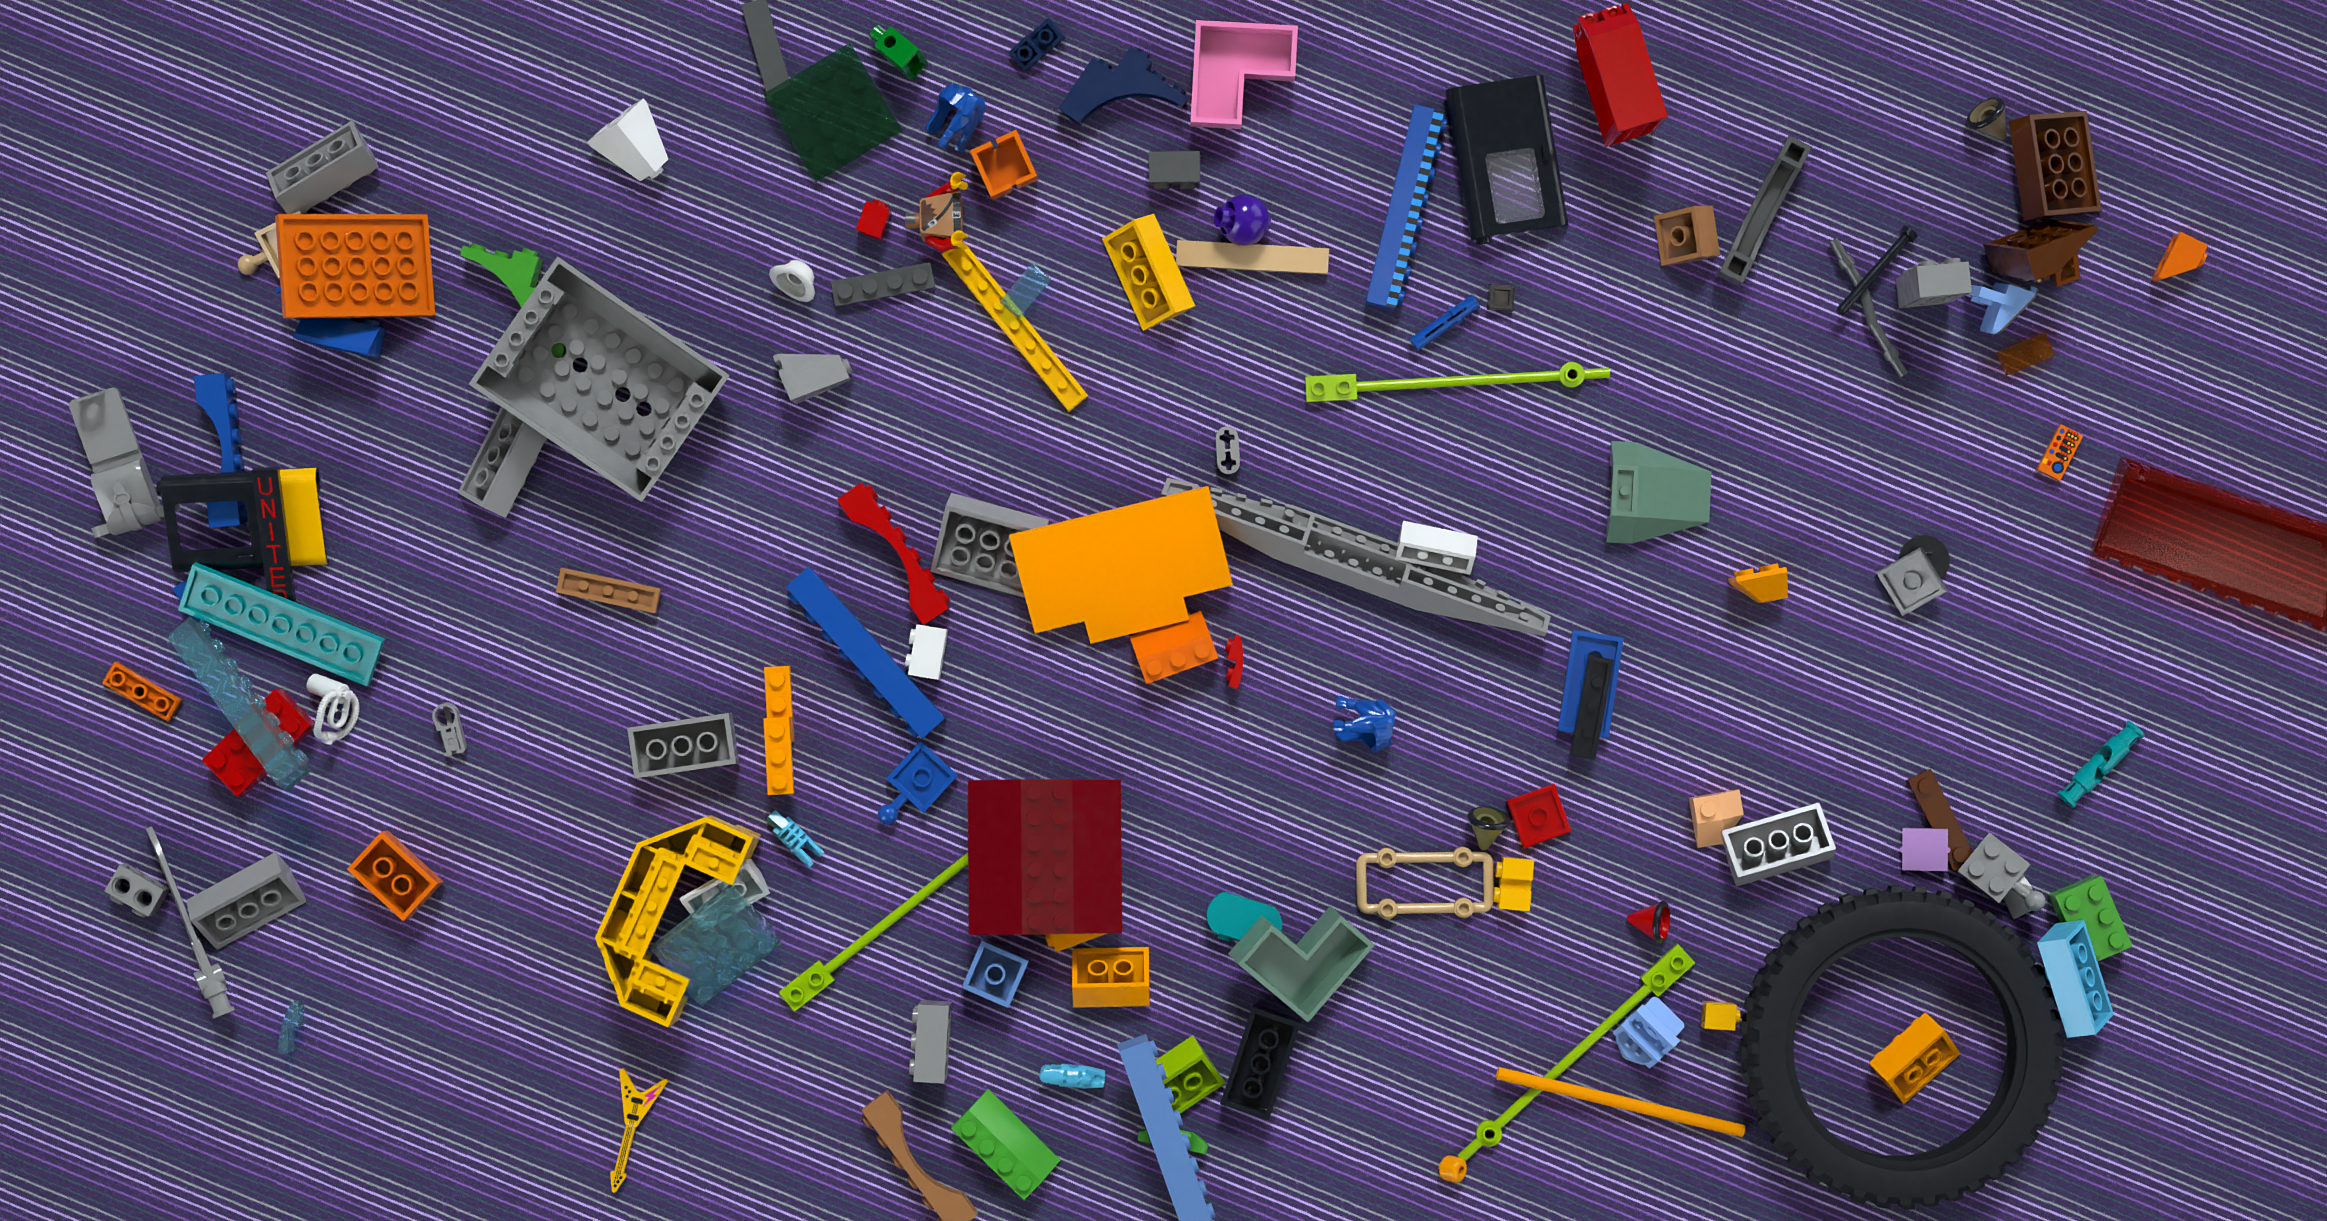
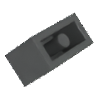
M1200 151L1149 152V186H1154L1156 190L1170 189V185H1180V189L1184 190L1195 189V185H1200Z

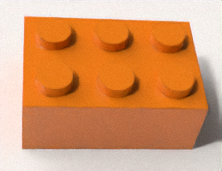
M388 830L381 831L347 868L355 878L402 921L409 920L444 882Z

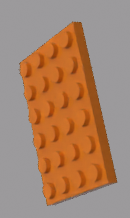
M277 214L275 216L283 319L435 316L428 214Z

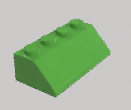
M989 1088L951 1127L1023 1200L1041 1184L1061 1160Z

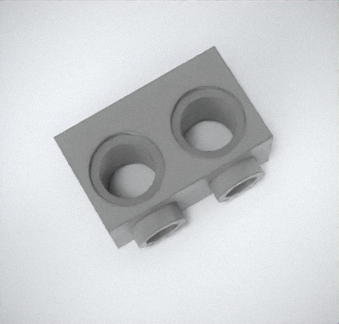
M127 863L118 866L105 889V892L111 895L110 899L120 905L125 903L133 908L131 911L143 918L156 915L170 891V888ZM123 879H126L130 884V889L127 893L121 889ZM145 892L150 893L152 896L150 905L145 904L143 901V894Z

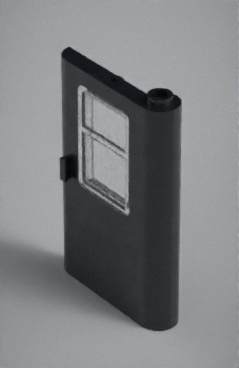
M1543 75L1465 85L1445 90L1471 241H1476L1477 245L1492 242L1491 238L1495 236L1569 225Z

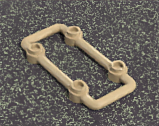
M1463 846L1456 848L1453 852L1395 853L1390 848H1382L1377 853L1362 854L1356 862L1357 907L1365 914H1379L1384 919H1392L1396 914L1455 913L1460 918H1468L1472 913L1487 912L1494 903L1493 859L1486 852H1471L1470 849ZM1454 862L1459 867H1467L1472 862H1483L1484 902L1472 903L1468 898L1461 897L1454 903L1396 904L1392 899L1385 898L1378 904H1367L1366 864L1378 863L1383 868H1391L1395 863Z

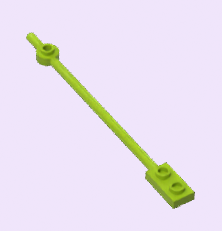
M1568 362L1559 371L1356 382V374L1305 377L1306 403L1357 400V392L1546 381H1560L1567 388H1575L1584 379L1610 378V369H1583L1576 362ZM1569 370H1574L1576 372L1575 379H1570L1568 377Z
M968 852L826 965H823L818 960L779 991L791 1009L795 1012L835 980L831 975L833 971L968 865Z
M1679 944L1674 945L1639 977L1645 984L1543 1077L1553 1080L1559 1077L1648 994L1653 992L1659 997L1695 962ZM1530 1088L1495 1121L1484 1120L1479 1123L1476 1128V1138L1458 1154V1157L1467 1161L1483 1145L1490 1147L1498 1144L1502 1138L1501 1129L1543 1090ZM1488 1129L1494 1131V1135L1491 1138L1485 1137V1132Z

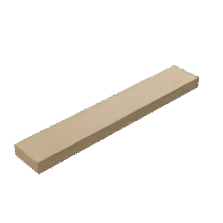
M1177 240L1176 264L1178 267L1328 274L1329 248L1258 244L1245 246L1234 243Z

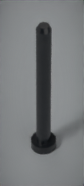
M1908 226L1902 227L1899 231L1900 237L1837 307L1836 312L1839 315H1844L1908 242L1916 240L1918 236L1914 230Z

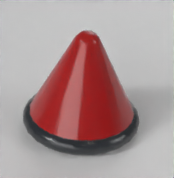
M1660 901L1655 905L1629 914L1627 921L1654 939L1656 943L1661 944L1665 941L1670 927L1669 905L1666 901Z

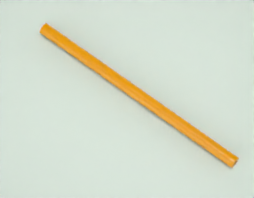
M1498 1067L1496 1072L1497 1080L1738 1137H1743L1745 1133V1125L1502 1067Z

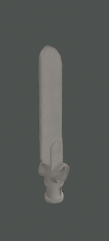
M152 826L145 828L191 940L190 943L200 968L199 971L193 973L199 990L211 1004L214 1012L212 1014L213 1019L232 1012L235 1008L230 1005L226 991L228 989L223 972L218 963L210 965L190 921Z

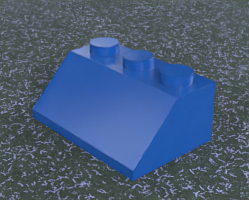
M302 318L294 332L293 338L312 345L379 359L386 329L378 327L379 322L364 319V322L360 323L355 322L354 318Z

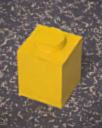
M1702 1001L1701 1027L1705 1029L1735 1031V1026L1740 1023V1009H1737L1736 1004Z

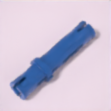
M1472 294L1469 295L1468 298L1455 307L1450 306L1447 308L1448 311L1410 337L1411 343L1419 351L1455 324L1460 325L1463 323L1462 319L1476 309H1479L1480 305ZM1464 308V311L1447 322L1450 317ZM1440 324H1443V325H1442L1440 328H1438L1436 331H1434L1433 333H1431L1430 335H1428L1427 337H1425L1426 334H1428L1429 332H1431L1433 329H1435L1436 327H1438Z

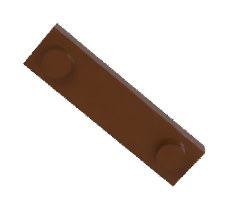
M1927 769L1906 781L1930 828L1948 829V847L1951 849L1948 853V864L1952 871H1956L1961 868L1973 851L1932 770Z

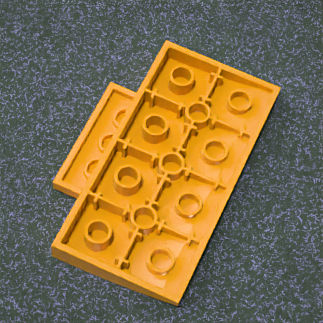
M1208 486L1009 534L1035 633L1085 622L1090 644L1187 621L1189 620V615L1184 597L1233 585Z

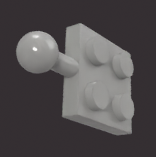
M1990 832L1957 871L1961 877L1997 905L2010 889L2024 899L2026 907L2031 911H2039L2045 905V897L2041 892L2030 891L2018 882V879L2031 864Z

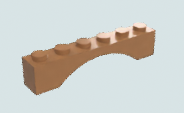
M888 1089L862 1108L861 1111L864 1114L861 1117L869 1128H875L879 1134L876 1137L885 1149L889 1147L894 1154L892 1160L899 1169L904 1168L909 1174L907 1177L908 1182L915 1190L920 1189L924 1195L922 1200L929 1210L934 1208L940 1216L937 1218L938 1221H971L978 1215V1210L964 1191L939 1183L929 1176L916 1162L904 1136L903 1109Z

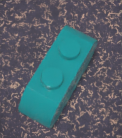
M1226 891L1221 892L1212 898L1207 907V921L1213 932L1218 933L1217 938L1232 942L1233 938L1240 940L1261 915L1280 931L1282 930V919L1274 906Z

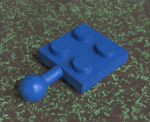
M920 741L886 778L901 793L891 804L880 807L878 819L886 825L894 823L898 817V810L908 799L924 813L956 779L958 774Z

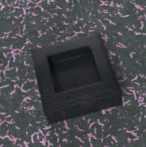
M1489 284L1487 310L1513 312L1515 286Z

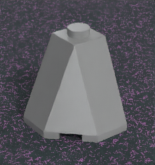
M776 354L773 356L776 365L780 368L778 371L790 400L794 404L803 402L851 381L849 374L853 373L848 359L842 360L840 355Z

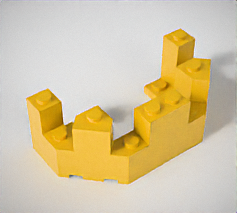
M710 815L637 843L595 936L621 1007L666 1027H670L679 1020L688 1000L684 993L691 979L649 961L652 953L648 952L647 949L685 865L733 885L743 862L752 857L761 834L741 825L734 826Z

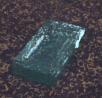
M1032 263L1001 299L1000 303L1020 318L1052 279Z

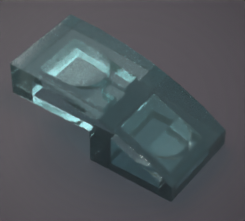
M304 999L293 1001L288 1008L281 1026L278 1053L295 1051L294 1027L304 1025Z

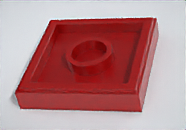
M1554 783L1506 800L1523 849L1572 832Z

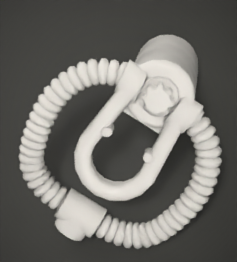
M319 674L311 675L306 686L308 692L323 697L318 707L319 710H317L318 713L313 732L315 737L321 739L323 743L331 745L335 740H340L348 735L352 728H354V723H356L360 712L359 702L353 691L349 690L348 685ZM351 701V717L345 728L338 732H322L321 728L328 702L332 703L327 716V722L330 727L337 729L345 724ZM338 703L343 704L342 716L337 723H334V714L338 711L336 709Z

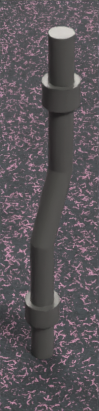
M1837 237L1830 241L1829 244L1839 259L1837 263L1842 270L1845 269L1856 287L1862 280V277L1854 266L1855 261L1851 254H1847ZM1867 288L1860 298L1868 327L1882 348V355L1886 362L1889 361L1898 377L1901 378L1908 371L1899 358L1900 353L1896 346L1891 345L1877 321L1871 295Z

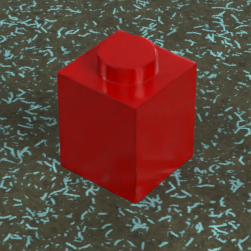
M873 199L872 203L866 201L856 231L882 241L892 214L891 210L887 208L888 204Z

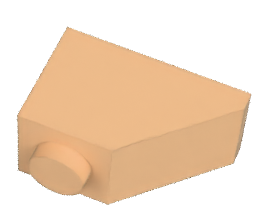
M1740 790L1689 797L1697 848L1723 844L1721 831L1735 827L1744 815Z

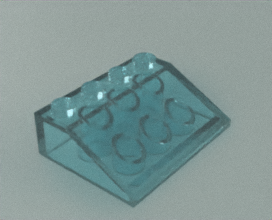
M729 884L652 944L650 949L667 969L691 979L686 992L702 1007L782 943L773 926L733 885Z

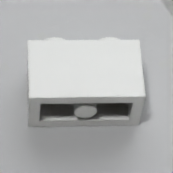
M918 624L916 629H911L909 644H913L912 654H907L905 669H909L908 675L940 680L948 634L947 629Z

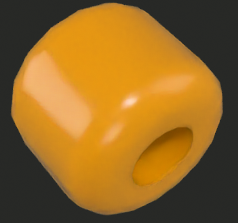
M1445 1156L1439 1164L1441 1178L1454 1183L1461 1182L1467 1172L1465 1160L1456 1156Z

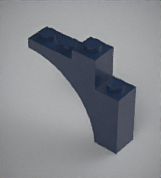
M1130 47L1114 72L1111 71L1112 66L1102 59L1096 61L1092 58L1058 110L1059 113L1078 126H1081L1096 110L1117 100L1134 97L1153 98L1165 101L1183 110L1188 103V97L1185 96L1187 92L1175 84L1171 87L1165 83L1166 78L1157 71L1153 70L1152 73L1148 71L1152 66V61L1149 60L1150 55L1140 48L1135 50Z

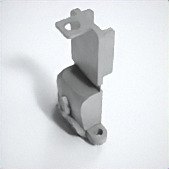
M112 387L72 400L69 403V408L87 458L94 471L91 474L92 487L107 522L91 528L94 538L109 533L119 535L132 530H141L147 528V525L165 520L163 505L159 502L120 391ZM176 504L175 512L181 511L179 504Z

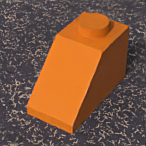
M2183 232L2174 234L2151 280L2157 282L2201 267L2207 258L2205 251L2208 245Z

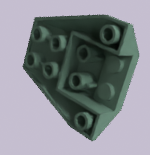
M1611 441L1610 516L1607 517L1606 543L1633 544L1709 523L1711 471L1637 442Z

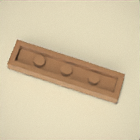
M566 568L560 569L556 588L557 593L651 613H657L662 590L661 588Z

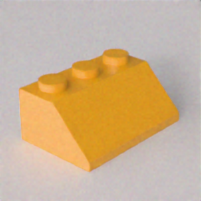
M1149 947L1072 949L1073 1008L1150 1006Z
M1925 1012L1916 1018L1904 1032L1897 1035L1884 1050L1878 1052L1869 1064L1888 1088L1905 1104L1961 1053L1946 1031Z

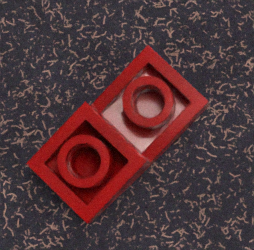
M1235 635L1234 639H1228L1224 650L1225 653H1228L1227 659L1236 662L1235 667L1229 666L1225 680L1229 681V687L1238 689L1243 669V647L1241 637Z

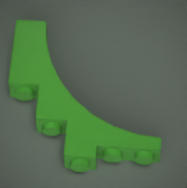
M474 243L471 244V247L462 246L460 253L461 256L478 262L496 274L509 287L521 308L534 291L543 264V259L537 257L538 252L523 248L522 252L514 250L511 260L510 254L496 250L495 255L486 252V247ZM556 343L553 345L551 350L553 356L556 358L565 356L566 347L564 344Z

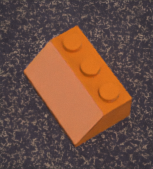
M1201 611L1190 614L1187 621L1146 630L1129 636L1146 684L1218 659Z

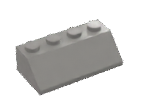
M352 120L266 172L275 199L287 214H294L300 211L301 214H305L313 206L320 202H325L331 195L341 189L348 188L353 182L371 174L379 166L374 154Z
M501 407L457 493L479 506L506 518L514 506V501L520 489L525 484L531 467L536 463L543 444L548 438Z
M1820 803L1721 831L1728 865L1736 887L1833 859L1836 852V847Z
M277 852L186 900L190 921L217 950L307 902L291 869Z

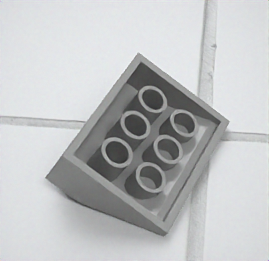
M951 493L945 506L930 572L1025 598L1009 534L1046 526L1049 520Z

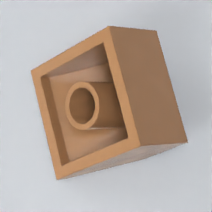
M1692 206L1654 216L1661 266L1700 261L1720 256L1713 206Z

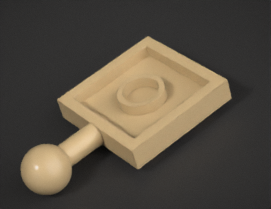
M275 222L255 232L263 252L255 256L243 255L240 257L238 269L243 274L251 275L255 273L258 265L269 260L278 279L280 278Z

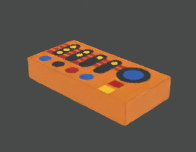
M2059 424L2036 470L2060 481L2083 435Z

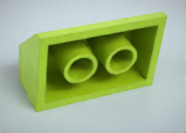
M1193 1035L1155 1060L1157 1065H1163L1167 1078L1162 1081L1165 1088L1170 1087L1175 1099V1102L1171 1103L1173 1112L1178 1110L1179 1113H1182L1225 1084L1212 1061Z

